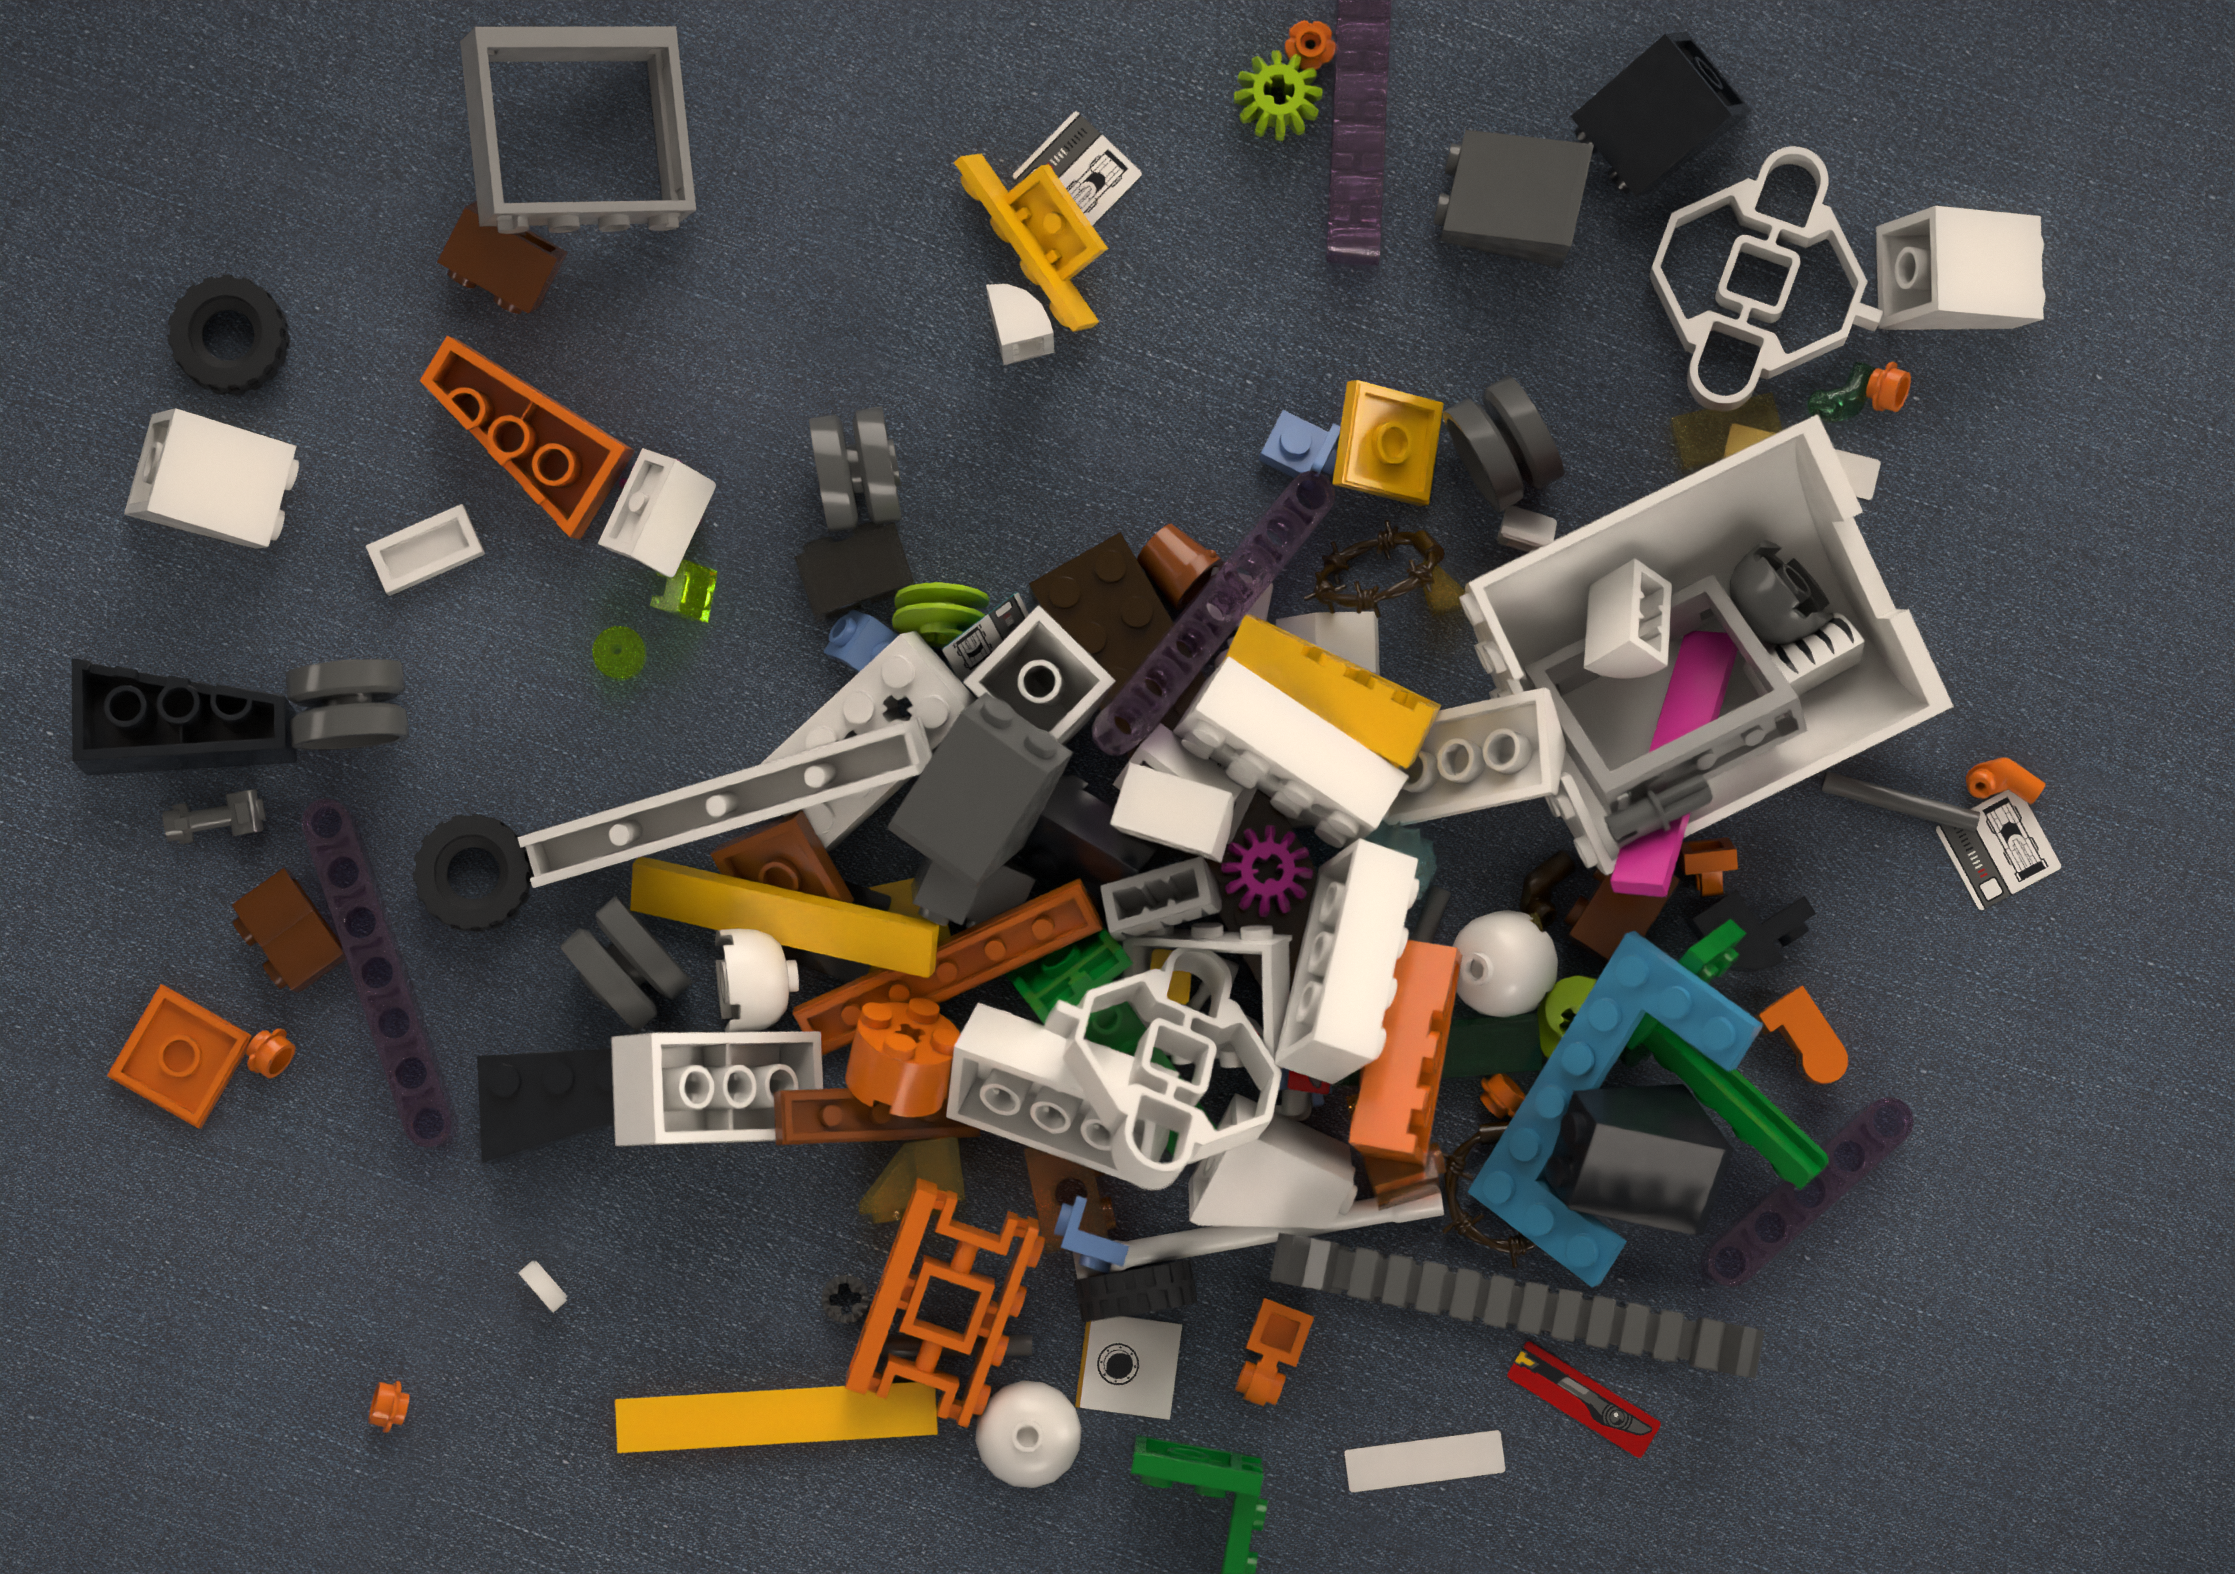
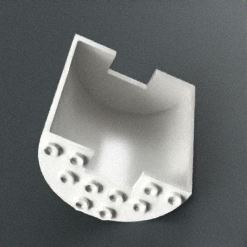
M1818 414L1466 584L1465 595L1459 597L1462 608L1472 624L1478 640V644L1474 645L1478 658L1485 671L1491 674L1496 689L1489 692L1490 698L1494 699L1530 691L1524 667L1586 637L1589 585L1634 558L1672 584L1671 594L1713 574L1730 598V580L1735 567L1745 555L1764 540L1773 542L1782 548L1775 556L1780 558L1785 564L1795 558L1820 586L1830 603L1822 610L1823 613L1835 614L1838 612L1844 615L1865 641L1862 660L1860 663L1799 696L1807 727L1806 732L1707 780L1713 794V799L1709 804L1690 813L1683 838L1954 707L1909 609L1895 608L1853 517L1862 513L1863 510ZM1717 619L1694 630L1726 633ZM1683 636L1669 643L1668 666L1658 672L1640 678L1629 679L1601 676L1561 696L1610 772L1649 753ZM1757 636L1766 651L1777 646L1767 643ZM1739 650L1718 718L1760 698L1743 670V665L1747 661ZM1781 715L1775 718L1774 720L1775 722H1777L1785 718V716ZM1566 751L1561 777H1559L1558 793L1544 797L1553 815L1556 818L1561 816L1573 834L1575 847L1586 868L1589 869L1596 866L1605 875L1613 873L1620 849L1616 846L1606 826L1604 817L1608 814ZM1628 792L1618 796V800L1628 796Z

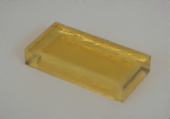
M1772 392L1750 397L1743 405L1733 410L1715 411L1706 408L1671 417L1669 420L1682 470L1718 462L1782 431Z

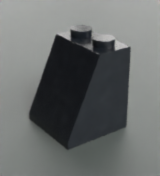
M1677 32L1664 34L1570 117L1579 126L1574 131L1579 141L1594 145L1592 154H1596L1599 151L1610 164L1611 168L1607 170V173L1615 185L1625 194H1629L1632 191L1638 197L1650 193L1744 119L1752 110L1689 33Z
M1685 1084L1575 1090L1572 1093L1566 1114L1562 1117L1560 1132L1552 1156L1547 1161L1545 1177L1570 1210L1691 1235H1701L1706 1228L1734 1149Z

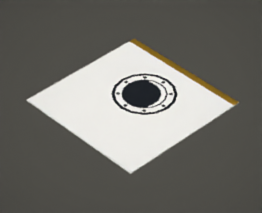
M1124 1316L1086 1322L1075 1407L1170 1420L1182 1324Z

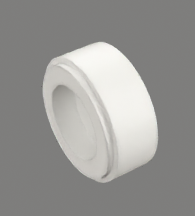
M531 1261L518 1272L553 1313L567 1301V1295L537 1261Z

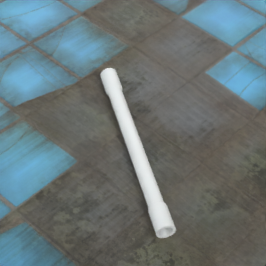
M1439 1184L1394 1191L1386 1196L1354 1201L1345 1216L1337 1214L1330 1229L1210 1226L1130 1241L1114 1240L1129 1246L1123 1267L1112 1264L1109 1274L1122 1272L1130 1267L1277 1242L1279 1233L1307 1237L1387 1222L1402 1223L1444 1215ZM1073 1251L1077 1279L1108 1274L1079 1265L1078 1262L1081 1254Z

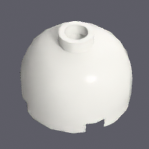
M1504 910L1480 916L1459 931L1452 947L1458 948L1463 955L1457 993L1465 1004L1480 1014L1506 1018L1534 1011L1541 1005L1538 1003L1543 999L1545 993L1553 989L1558 966L1553 940L1547 931L1541 932L1536 924L1530 921L1533 918L1526 913Z
M739 928L717 930L715 946L724 945L725 957L723 960H716L720 1012L722 1019L733 1018V1020L728 1022L724 1030L725 1032H756L764 1030L779 1021L786 1011L789 992L799 991L796 960L786 961L781 944L771 935L762 931Z
M1020 1381L1002 1387L988 1399L982 1416H979L977 1419L975 1441L982 1462L995 1477L1012 1486L1036 1488L1056 1481L1070 1469L1080 1450L1082 1428L1076 1408L1063 1392L1043 1382Z

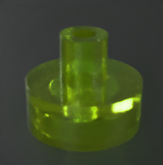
M613 626L605 629L598 635L593 644L592 655L597 668L605 676L614 680H627L636 676L643 669L647 658V650L643 640L634 630L625 626ZM617 648H622L621 653L614 654Z

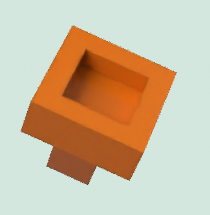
M1728 837L1682 842L1677 863L1685 875L1695 874L1696 889L1700 890L1702 897L1723 895V871L1738 870L1737 849Z

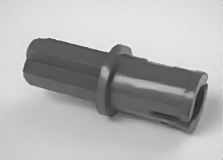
M1697 775L1657 795L1650 790L1646 792L1647 798L1623 810L1605 816L1604 820L1611 837L1620 849L1624 845L1660 828H1663L1664 831L1669 830V822L1709 804L1713 799V794L1704 777Z

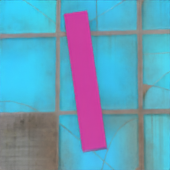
M1692 631L1683 636L1649 752L1718 719L1738 652V648L1727 633ZM1690 813L1669 822V830L1664 831L1663 828H1660L1620 848L1610 880L1613 892L1667 896Z

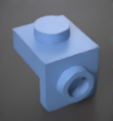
M850 610L847 615L841 617L832 627L829 633L830 642L826 646L824 653L834 660L843 662L859 673L899 635L873 616L856 610Z
M1076 1196L1073 1206L1063 1203L1054 1234L1063 1236L1060 1247L1080 1253L1081 1256L1078 1264L1108 1274L1112 1264L1123 1267L1129 1246L1078 1230L1087 1198Z

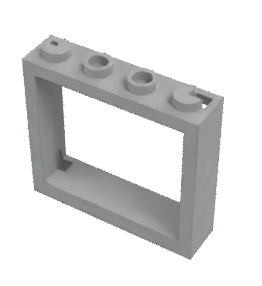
M474 27L460 41L480 227L497 226L499 233L515 234L528 231L530 229L529 226L548 225L549 232L566 233L580 229V225L598 224L599 231L616 232L629 229L630 224L648 223L649 230L666 231L678 228L681 221L696 211L676 27ZM647 61L662 201L504 203L489 62Z
M1713 574L1671 594L1669 643L1717 619L1768 694L1611 772L1561 697L1601 677V675L1584 668L1586 637L1524 667L1531 690L1543 687L1550 690L1567 745L1566 751L1608 815L1647 798L1646 792L1650 790L1657 795L1697 775L1703 776L1707 781L1807 731L1799 696ZM1781 715L1785 716V718L1777 722H1775L1774 720L1775 718ZM1628 792V796L1618 800V796Z

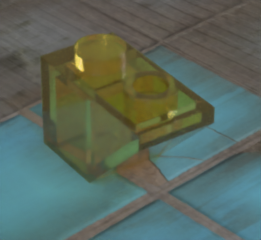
M958 1136L904 1143L859 1202V1214H872L873 1224L902 1220L904 1215L903 1209H906L917 1177L936 1183L939 1190L945 1192L949 1190L957 1193L958 1201L967 1200ZM933 1208L930 1216L938 1215L940 1210Z

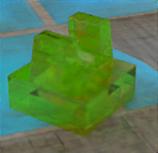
M688 560L681 561L673 577L656 572L657 576L667 580L664 595L652 596L650 606L690 621L708 623L718 572Z

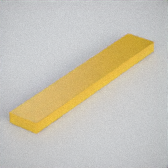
M643 856L638 857L633 862L631 911L714 930L756 929L771 935L784 946L925 978H930L935 971L939 924Z
M919 1382L892 1383L886 1399L876 1396L875 1392L869 1390L864 1395L846 1389L845 1386L615 1399L617 1453L938 1435L936 1388Z

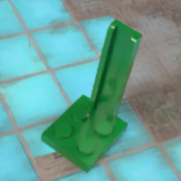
M1730 919L1689 948L1678 963L1708 984L1715 976L1719 978L1737 960L1740 954L1733 948L1744 937L1746 932ZM1647 1012L1645 1013L1626 1044L1631 1051L1643 1043L1653 1052V1056L1659 1065L1668 1071L1674 1072L1692 1089L1695 1098L1701 1104L1714 1109L1731 1125L1734 1134L1742 1142L1752 1145L1771 1163L1773 1170L1779 1177L1785 1181L1792 1182L1799 1190L1803 1189L1823 1171L1829 1161L1827 1154L1736 1069L1729 1072L1656 1018Z
M1103 927V930L1005 973V976L1045 1025L1046 1018L1058 1000L1077 1007L1087 991L1113 983L1112 979L1130 967L1133 962L1118 942ZM1126 1001L1090 1013L1084 1035L1090 1042L1105 1045L1113 1050L1135 1057L1138 1042L1147 1028ZM1154 1047L1150 1062L1177 1072L1164 1052ZM1198 1101L1194 1108L1203 1111L1206 1118L1212 1125L1213 1129L1216 1131V1125ZM1170 1129L1166 1149L1174 1158L1179 1134Z
M1136 1435L1131 1473L1141 1475V1483L1159 1488H1172L1173 1481L1193 1484V1491L1195 1493L1215 1498H1224L1226 1491L1235 1492L1220 1574H1255L1258 1552L1249 1551L1252 1530L1261 1532L1263 1530L1268 1501L1267 1499L1258 1498V1496L1260 1497L1263 1480L1262 1457Z

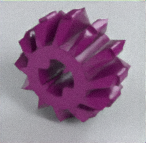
M1274 825L1266 826L1264 842L1259 843L1256 833L1251 828L1245 830L1244 838L1250 848L1248 851L1235 842H1231L1228 846V851L1231 855L1242 862H1225L1221 866L1222 873L1240 876L1239 879L1231 881L1225 886L1226 893L1234 894L1242 888L1247 891L1238 905L1243 911L1249 908L1254 897L1261 899L1259 905V915L1261 917L1269 915L1270 899L1274 898L1278 909L1283 914L1289 912L1290 904L1284 892L1287 891L1297 899H1304L1307 892L1292 880H1308L1313 876L1312 869L1295 867V863L1309 856L1308 849L1304 847L1291 854L1287 849L1296 837L1291 831L1284 835L1280 845L1274 843ZM1269 858H1272L1279 863L1275 872H1282V877L1278 882L1269 878L1265 884H1262L1254 878L1259 870L1252 869V865L1256 860L1265 864Z

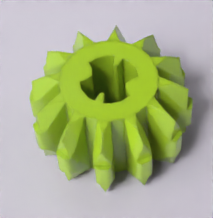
M1279 50L1272 51L1270 66H1267L1262 58L1256 56L1251 61L1254 73L1240 71L1237 81L1245 89H1240L1234 93V103L1247 106L1240 113L1239 119L1245 124L1258 118L1259 120L1255 128V135L1258 137H1262L1266 133L1268 126L1275 127V139L1283 141L1286 130L1285 126L1289 125L1295 134L1301 135L1305 131L1302 118L1316 120L1319 110L1312 103L1322 99L1323 90L1317 86L1310 85L1317 76L1314 68L1298 72L1302 59L1298 54L1293 55L1289 64L1285 65L1281 64V52ZM1273 87L1282 88V94L1286 96L1284 104H1275L1274 98L1271 96V89Z

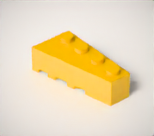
M1252 614L1244 616L1223 660L1224 662L1229 656L1396 768H1399L1400 765L1408 768L1415 762L1442 706Z

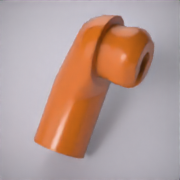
M2006 757L1978 763L1966 775L1968 792L1978 799H1985L1990 795L2010 790L2032 805L2046 785L2045 782Z

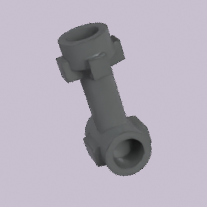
M257 789L225 794L227 805L189 811L187 803L172 805V810L163 811V824L168 842L179 840V844L194 842V832L231 826L233 836L263 831V820L267 819L263 798H258Z

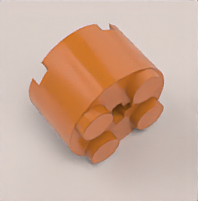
M916 997L911 999L909 1003H866L863 1005L858 1019L847 1063L845 1083L857 1099L873 1107L874 1100L891 1105L889 1114L902 1117H921L936 1113L942 1108L944 1100L949 1095L954 1046L961 1035L959 1030L950 1020L939 1014V1005L930 999Z

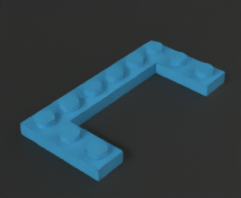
M1635 931L1625 934L1468 1190L1470 1195L1591 1287L1601 1284L1627 1241L1592 1214L1568 1209L1554 1188L1544 1179L1547 1161L1552 1156L1560 1132L1561 1120L1564 1114H1566L1573 1091L1599 1089L1646 1012L1728 1072L1737 1068L1763 1027L1762 1023Z

